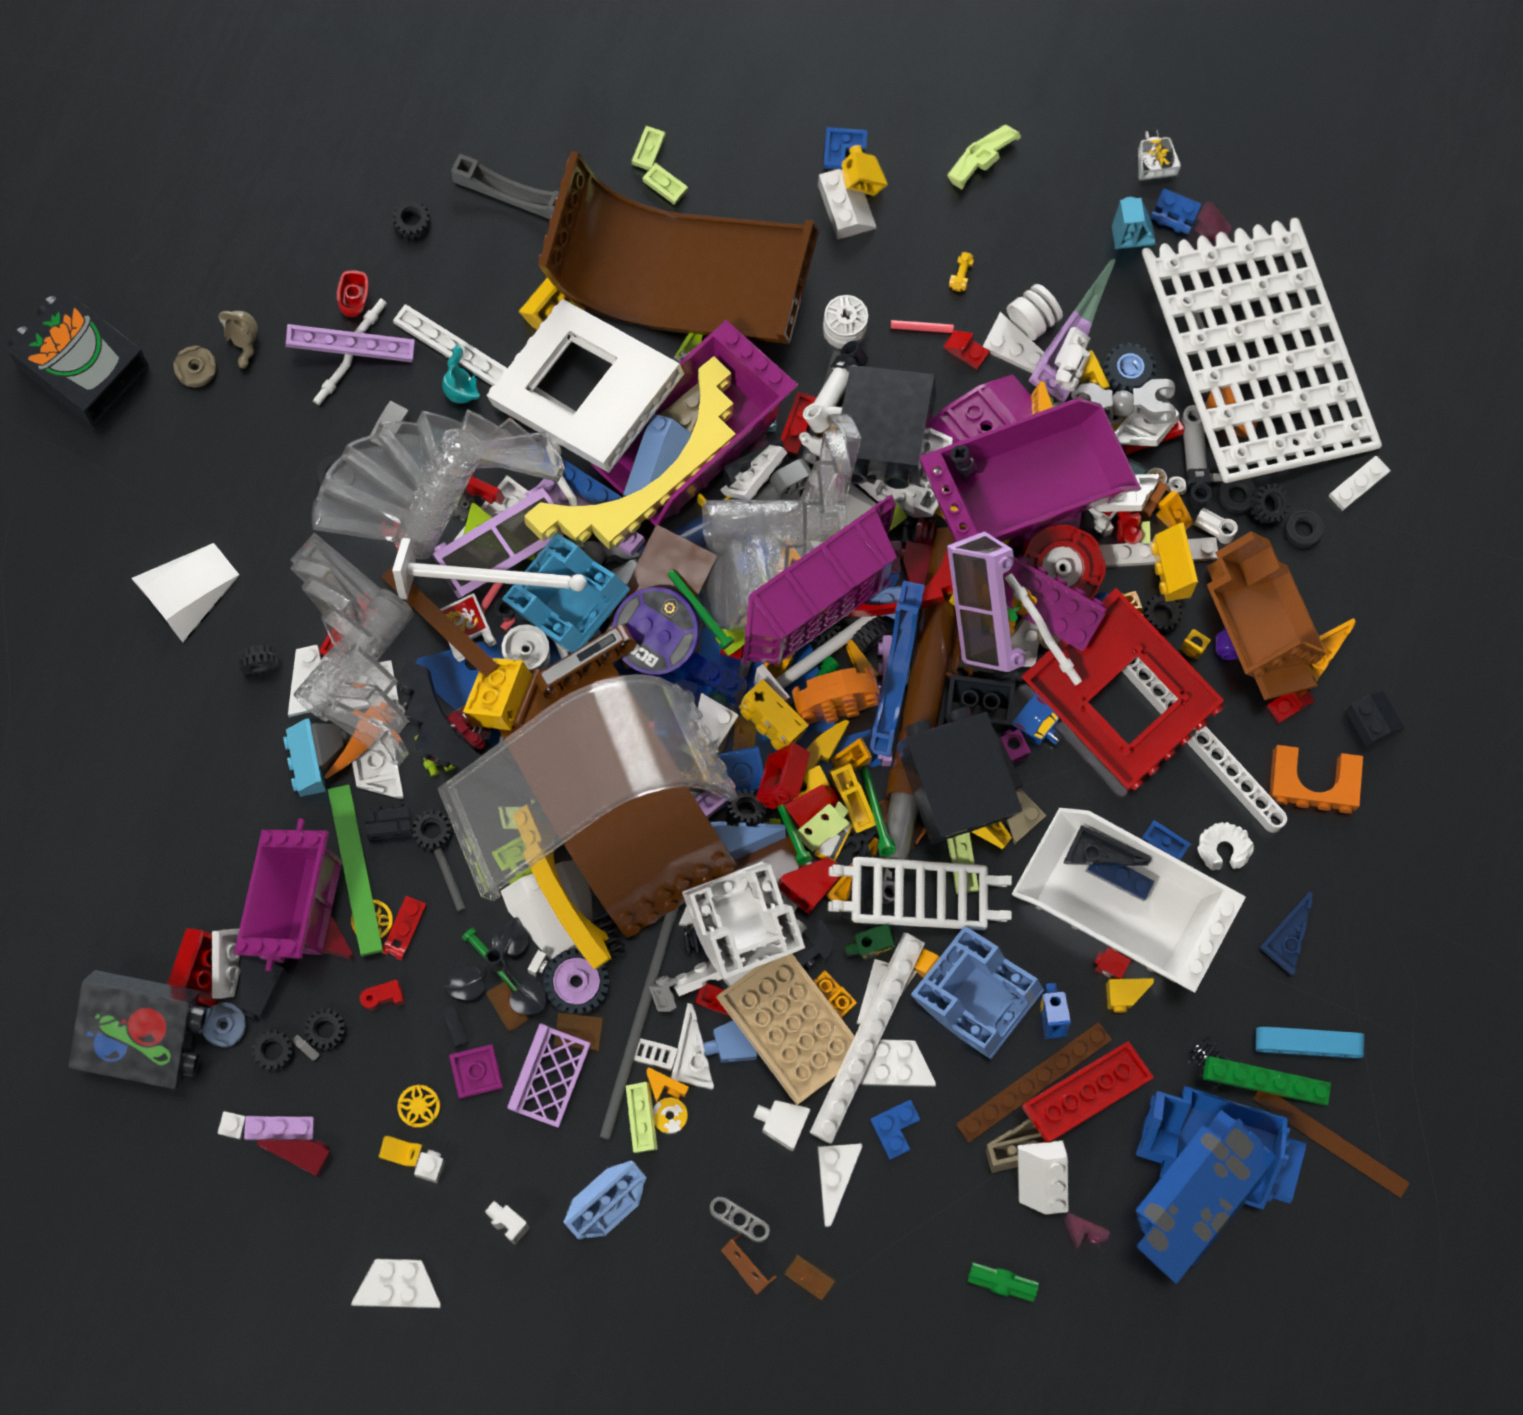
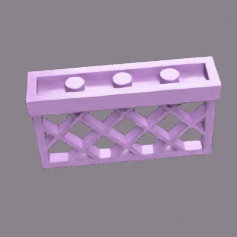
M540 1024L507 1108L559 1128L591 1043ZM554 1034L561 1037L564 1045L551 1050L548 1043L551 1035ZM564 1038L572 1042L566 1044ZM575 1043L583 1045L582 1054L572 1058L568 1046ZM546 1047H548L549 1052L544 1054ZM566 1048L570 1060L558 1065L553 1053ZM551 1055L556 1066L543 1071L540 1064L541 1060ZM579 1059L578 1065L576 1067L574 1061ZM572 1062L575 1069L574 1075L564 1079L560 1067ZM538 1068H540L541 1073L536 1075ZM557 1069L562 1081L550 1086L545 1074ZM543 1076L548 1087L535 1092L532 1085L533 1081ZM571 1080V1083L568 1088L566 1082ZM564 1083L567 1090L566 1096L556 1100L552 1088ZM530 1089H531L532 1092H533V1094L530 1095V1096H528V1094H529V1092H530ZM549 1090L554 1102L542 1107L537 1095ZM535 1097L540 1109L533 1112L523 1110L526 1100ZM563 1101V1104L560 1109L558 1103ZM556 1105L559 1111L556 1122L547 1119L544 1113L545 1109ZM541 1111L543 1117L536 1115V1113Z

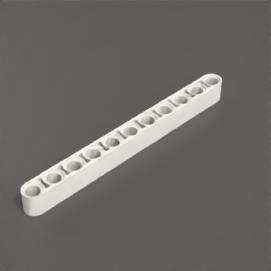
M1137 656L1133 660L1134 664H1128L1122 672L1159 713L1163 714L1168 709V705L1173 704L1178 698ZM1139 673H1145L1149 679L1142 680L1139 677ZM1153 689H1160L1163 696L1155 695ZM1206 726L1200 731L1194 730L1190 734L1192 738L1187 742L1190 747L1267 831L1272 833L1280 831L1287 821L1285 812ZM1197 737H1204L1206 744L1199 743ZM1211 753H1218L1221 756V760H1215ZM1226 769H1233L1236 776L1228 775ZM1241 785L1249 786L1250 792H1244L1241 789ZM1257 800H1260L1265 804L1264 809L1257 807ZM1273 816L1278 818L1280 825L1273 824L1270 818Z

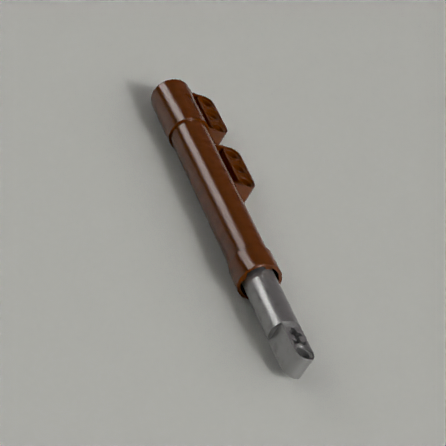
M948 527L938 528L934 532L925 586L939 570L945 552L948 551L947 546L956 543ZM993 546L985 548V553H991ZM984 558L974 560V568L980 567L982 569L986 560ZM943 594L945 603L922 608L897 745L905 737H908L905 727L913 723L930 719L932 728L938 726L945 682H950L951 675L960 676L957 668L963 671L965 677H971L973 674L974 666L965 665V662L962 661L956 609L949 602L952 594ZM896 747L893 768L889 772L885 793L890 798L885 827L888 837L894 840L897 850L890 856L880 855L879 858L909 860L918 806ZM883 867L882 904H888L895 901V875L892 876V872L889 871L888 867ZM885 888H888L891 891V898L885 895Z

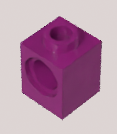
M1010 729L1001 734L1000 740L1013 764L1029 757L1031 752L1020 729L1016 731ZM1011 741L1016 742L1019 748L1013 750L1009 748L1008 743Z

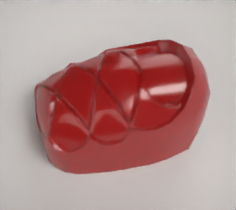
M348 270L340 278L337 289V301L340 311L345 316L357 317L362 313L366 305L368 277L364 272Z

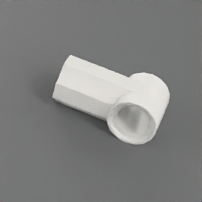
M1205 508L1201 510L1194 523L1195 526L1216 536L1217 540L1223 544L1232 542L1237 532L1235 521L1224 519ZM1222 529H1229L1231 534H1225Z

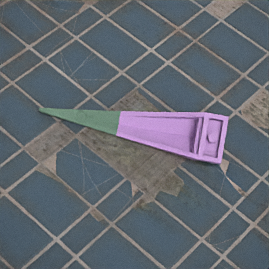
M1115 259L1109 261L1036 363L1037 366L1029 379V382L1036 387L1040 381H1043L1049 397H1053L1055 402L1064 403L1071 391L1062 389V382L1055 384L1059 367L1054 362L1070 328L1077 327L1088 336Z

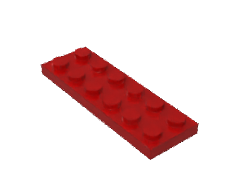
M1127 1041L1026 1102L1022 1108L1045 1142H1052L1147 1084L1154 1077L1132 1045Z

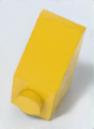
M1109 979L1106 983L1108 1009H1114L1115 1013L1127 1012V1009H1130L1154 983V979Z

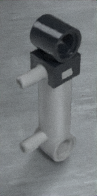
M1191 405L1185 409L1180 421L1184 427L1183 435L1187 467L1185 479L1187 490H1191L1188 495L1189 505L1194 509H1202L1208 504L1212 496V490L1209 487L1210 483L1223 480L1220 473H1210V468L1207 467L1205 430L1196 405ZM1188 416H1194L1197 421L1189 420ZM1195 493H1201L1204 499L1197 498Z

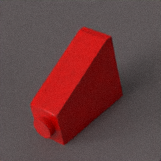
M826 857L784 874L777 882L779 891L805 913L809 914L839 879L840 876H829V867L839 864Z

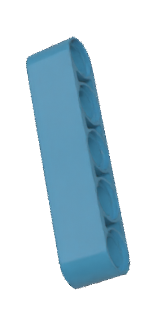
M1257 1027L1256 1051L1363 1058L1364 1034Z

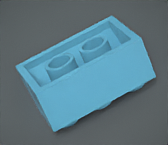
M304 719L286 729L287 736L283 737L286 750L290 749L291 757L287 758L289 769L294 770L295 778H291L293 790L298 791L300 797L326 792L324 777L318 766L310 719Z

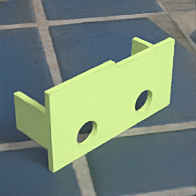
M840 801L835 808L828 804L797 830L801 842L813 852L827 839L836 836L849 825V822L844 818L848 809ZM827 814L829 820L822 819L821 815ZM805 828H810L812 830V834L806 831Z

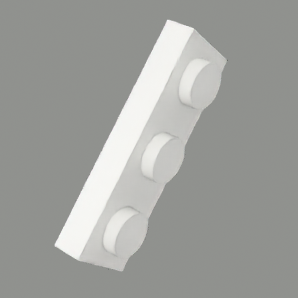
M1375 456L1332 491L1329 497L1344 511L1389 474L1390 470Z

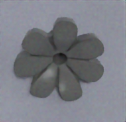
M461 495L459 501H454L452 507L455 508L452 512L453 517L457 518L460 516L459 520L466 522L471 504L476 503V500L473 497L467 500L465 495Z

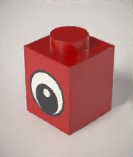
M1107 947L1104 952L1100 951L1094 963L1098 964L1095 971L1110 979H1122L1131 959Z

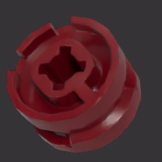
M919 517L915 543L932 545L936 519L928 521Z

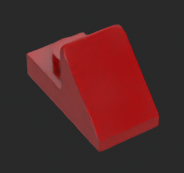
M955 330L943 348L978 370L990 351L973 341V333Z
M1308 690L1283 695L1269 703L1267 707L1280 724L1314 703L1315 700Z

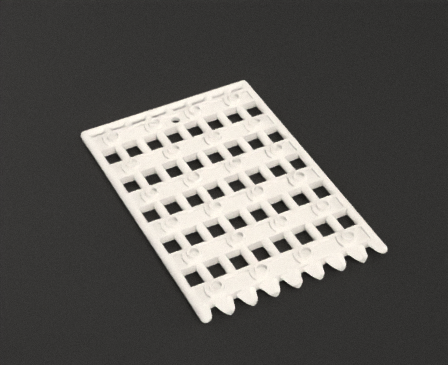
M1298 218L1291 219V231L1288 232L1279 221H1275L1272 224V235H1268L1264 228L1258 224L1253 229L1254 239H1250L1245 231L1239 228L1235 231L1234 243H1231L1228 237L1223 232H1220L1216 236V246L1214 247L1206 237L1200 236L1197 240L1198 250L1195 251L1184 239L1179 242V254H1175L1166 243L1160 247V258H1156L1149 248L1142 250V255L1216 464L1225 483L1372 451L1382 446ZM1302 252L1307 267L1297 269L1292 253ZM1283 255L1289 271L1279 273L1273 257ZM1265 259L1270 275L1260 277L1255 261ZM1246 263L1252 279L1241 280L1236 265ZM1228 267L1233 283L1222 284L1217 269ZM1209 271L1214 286L1204 288L1199 272ZM1190 275L1195 290L1185 292L1180 276ZM1171 278L1177 294L1166 296L1161 280ZM1315 288L1321 304L1311 306L1305 290ZM1297 292L1303 308L1292 310L1287 294ZM1278 296L1284 312L1274 314L1268 298ZM1260 300L1265 316L1255 318L1250 302ZM1241 304L1247 320L1236 322L1231 306ZM1222 308L1228 324L1217 326L1212 310ZM1204 312L1209 328L1198 330L1193 314ZM1185 316L1190 332L1179 334L1174 318ZM1329 325L1335 341L1324 343L1319 327ZM1311 329L1316 345L1306 347L1300 331ZM1292 333L1297 349L1287 351L1282 335ZM1273 337L1279 353L1268 355L1263 339ZM1255 341L1260 357L1250 359L1244 343ZM1236 345L1241 361L1231 363L1225 347ZM1217 349L1222 365L1212 367L1206 351ZM1198 353L1203 369L1193 371L1187 355ZM1343 362L1349 379L1338 381L1333 364ZM1324 366L1330 383L1320 385L1314 368ZM1306 370L1311 387L1301 389L1295 373ZM1287 374L1293 391L1282 393L1277 376ZM1268 379L1274 395L1263 397L1258 381ZM1249 383L1255 399L1244 401L1239 385ZM1231 387L1236 403L1225 405L1220 389ZM1212 391L1217 407L1206 410L1201 393ZM1357 400L1362 416L1352 418L1346 402ZM1338 404L1344 420L1333 422L1328 406ZM1319 408L1325 425L1315 427L1309 410ZM1301 412L1306 429L1296 431L1290 414ZM1282 416L1288 433L1277 435L1271 418ZM1263 420L1269 437L1258 439L1252 423ZM1244 425L1249 441L1239 443L1233 427ZM1225 429L1230 446L1220 448L1214 431ZM1371 438L1372 442L1362 444L1360 440ZM1297 440L1299 445H1294L1292 441ZM1352 442L1353 446L1342 447V444ZM1326 447H1334L1333 451L1324 452L1323 450ZM1315 451L1316 455L1305 457L1304 452ZM1294 454L1297 459L1286 461L1285 456ZM1277 459L1278 463L1271 465L1266 463V461ZM1258 463V468L1248 470L1247 465ZM1239 467L1240 472L1229 474L1228 469Z

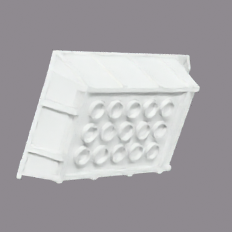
M1068 808L1058 809L1012 892L1014 897L1036 905L1035 908L1038 910H1045L1072 925L1071 928L1083 931L1110 946L1112 950L1119 951L1146 966L1148 971H1155L1194 993L1245 899V896L1100 816L1087 810ZM1081 825L1151 858L1148 866H1127L1154 880L1153 886L1144 902L1085 872L1088 865H1067L1063 863Z

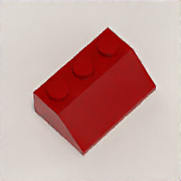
M186 928L167 985L200 991L198 1003L209 1007L216 1005L217 998H212V934L202 930Z

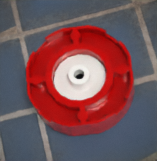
M1053 525L1036 531L1025 541L1019 554L1030 561L1029 565L1036 569L1037 566H1040L1049 572L1047 576L1054 580L1056 576L1067 582L1066 586L1074 590L1076 587L1087 593L1085 597L1090 600L1097 594L1105 576V559H1103L1099 548L1100 545L1092 535L1071 525Z

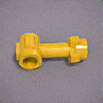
M963 252L957 260L960 263L957 276L952 275L949 282V287L960 292L967 289L968 279L965 278L968 266H973L974 263L973 255Z

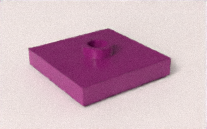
M493 1044L449 1055L459 1099L503 1089Z

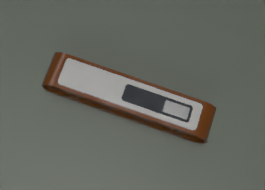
M618 625L541 671L535 677V683L545 699H553L630 653L636 647V641L625 625Z

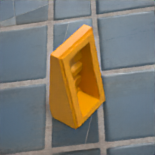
M1040 381L1031 394L1032 414L1053 407L1045 383Z
M848 641L846 649L856 672L865 673V667L872 668L877 681L879 676L877 671L854 641Z

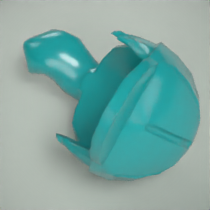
M457 345L452 349L453 354L447 361L448 371L443 378L442 387L445 395L452 402L467 403L471 400L479 399L480 394L476 388L477 379H475V375L471 378L467 371L458 366L464 353L462 347Z

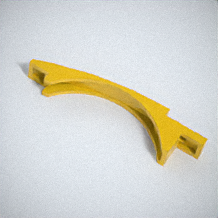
M527 804L514 815V819L528 849L523 854L559 922L591 967L597 969L611 959L604 943L609 938L606 932L596 927L577 909L567 895L557 874L554 862V844L558 834L552 824L541 823L534 805Z

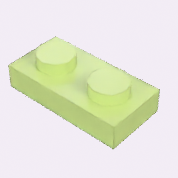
M646 126L632 159V165L650 170L655 163L665 138V132Z
M656 163L643 177L644 183L674 205L688 191L686 185Z

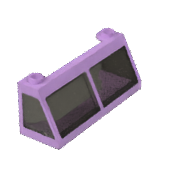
M535 487L525 493L527 496L525 499L450 544L446 545L443 542L435 547L434 550L436 552L432 554V557L437 565L507 570L545 547L552 539L546 538L542 542L525 524L524 516L540 502L554 504L544 488L537 490ZM558 528L557 533L560 534L561 536L565 535V534ZM446 579L458 599L486 583Z
M985 531L948 545L962 661L967 664L1010 672L1026 665L1024 651L1020 648L1012 649L1003 580V573L1009 571L1014 563L1013 549Z

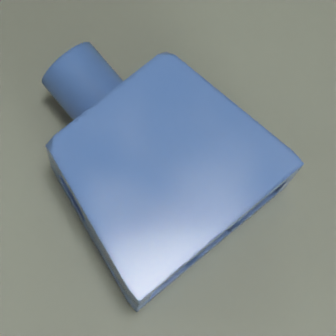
M734 1021L713 1030L715 1040L703 1043L705 1055L718 1053L722 1063L757 1059L756 1050Z

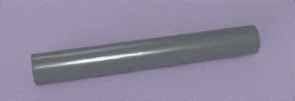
M439 848L434 853L457 912L466 909L444 851L442 848Z

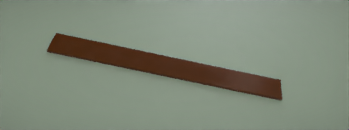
M393 565L381 578L397 592L392 571ZM413 583L411 584L408 598L404 600L485 677H488L499 665Z
M1257 1091L1252 1099L1271 1113L1288 1118L1287 1123L1399 1198L1402 1197L1410 1184L1280 1096Z

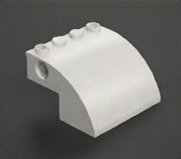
M762 861L682 891L698 938L713 967L722 979L729 978L805 948L793 908L783 904L771 864Z

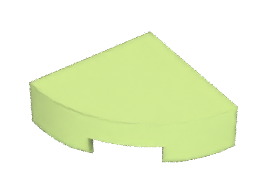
M1141 521L1142 543H1151L1150 521Z

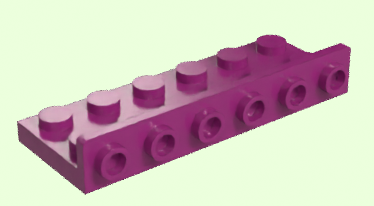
M1001 545L999 546V548L993 546L992 552L1002 549L1004 547H1002ZM1020 555L1018 558L1014 557L1011 569L1003 573L1007 607L1014 609L1012 606L1014 591L1005 579L1007 575L1012 573L1020 586H1024L1026 590L1031 592L1032 596L1036 597L1037 604L1035 607L1041 614L1050 634L1084 652L1107 613V609L1104 608L1105 603L1096 598L1091 601L1085 597L1087 593L1076 587L1074 590L1068 588L1066 581L1057 576L1054 580L1047 576L1049 573L1047 570L1040 566H1037L1036 569L1029 565L1030 561ZM986 562L981 569L984 581L980 582L981 584L976 587L980 593L982 592V586L989 584ZM1018 611L1016 612L1017 615L1036 625L1030 614L1021 615Z

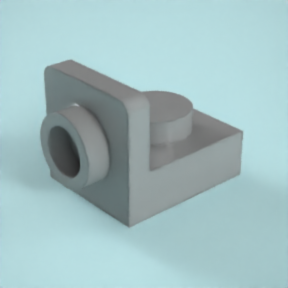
M668 976L656 979V983L651 985L649 989L657 1011H671L677 1008L674 1002V995L669 987L678 983V979L669 978Z

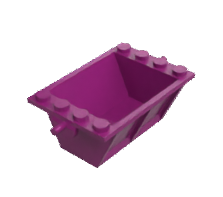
M298 819L296 830H262L234 955L259 956L267 961L265 971L272 972L274 962L284 963L285 958L302 959V954L322 955L342 860L326 848L329 832L303 830L304 819Z

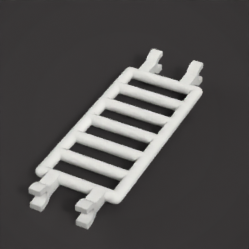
M855 857L852 867L832 865V867H829V876L852 877V902L832 900V902H828V911L852 912V921L856 923L963 929L966 926L972 930H986L988 920L998 922L1011 920V911L988 910V886L1007 887V885H1011V876L988 875V867L985 865ZM861 866L874 867L873 915L861 914ZM883 867L895 868L894 916L882 915ZM904 869H916V917H903ZM925 870L937 871V919L925 918ZM946 871L958 872V920L946 919ZM967 873H979V921H967Z

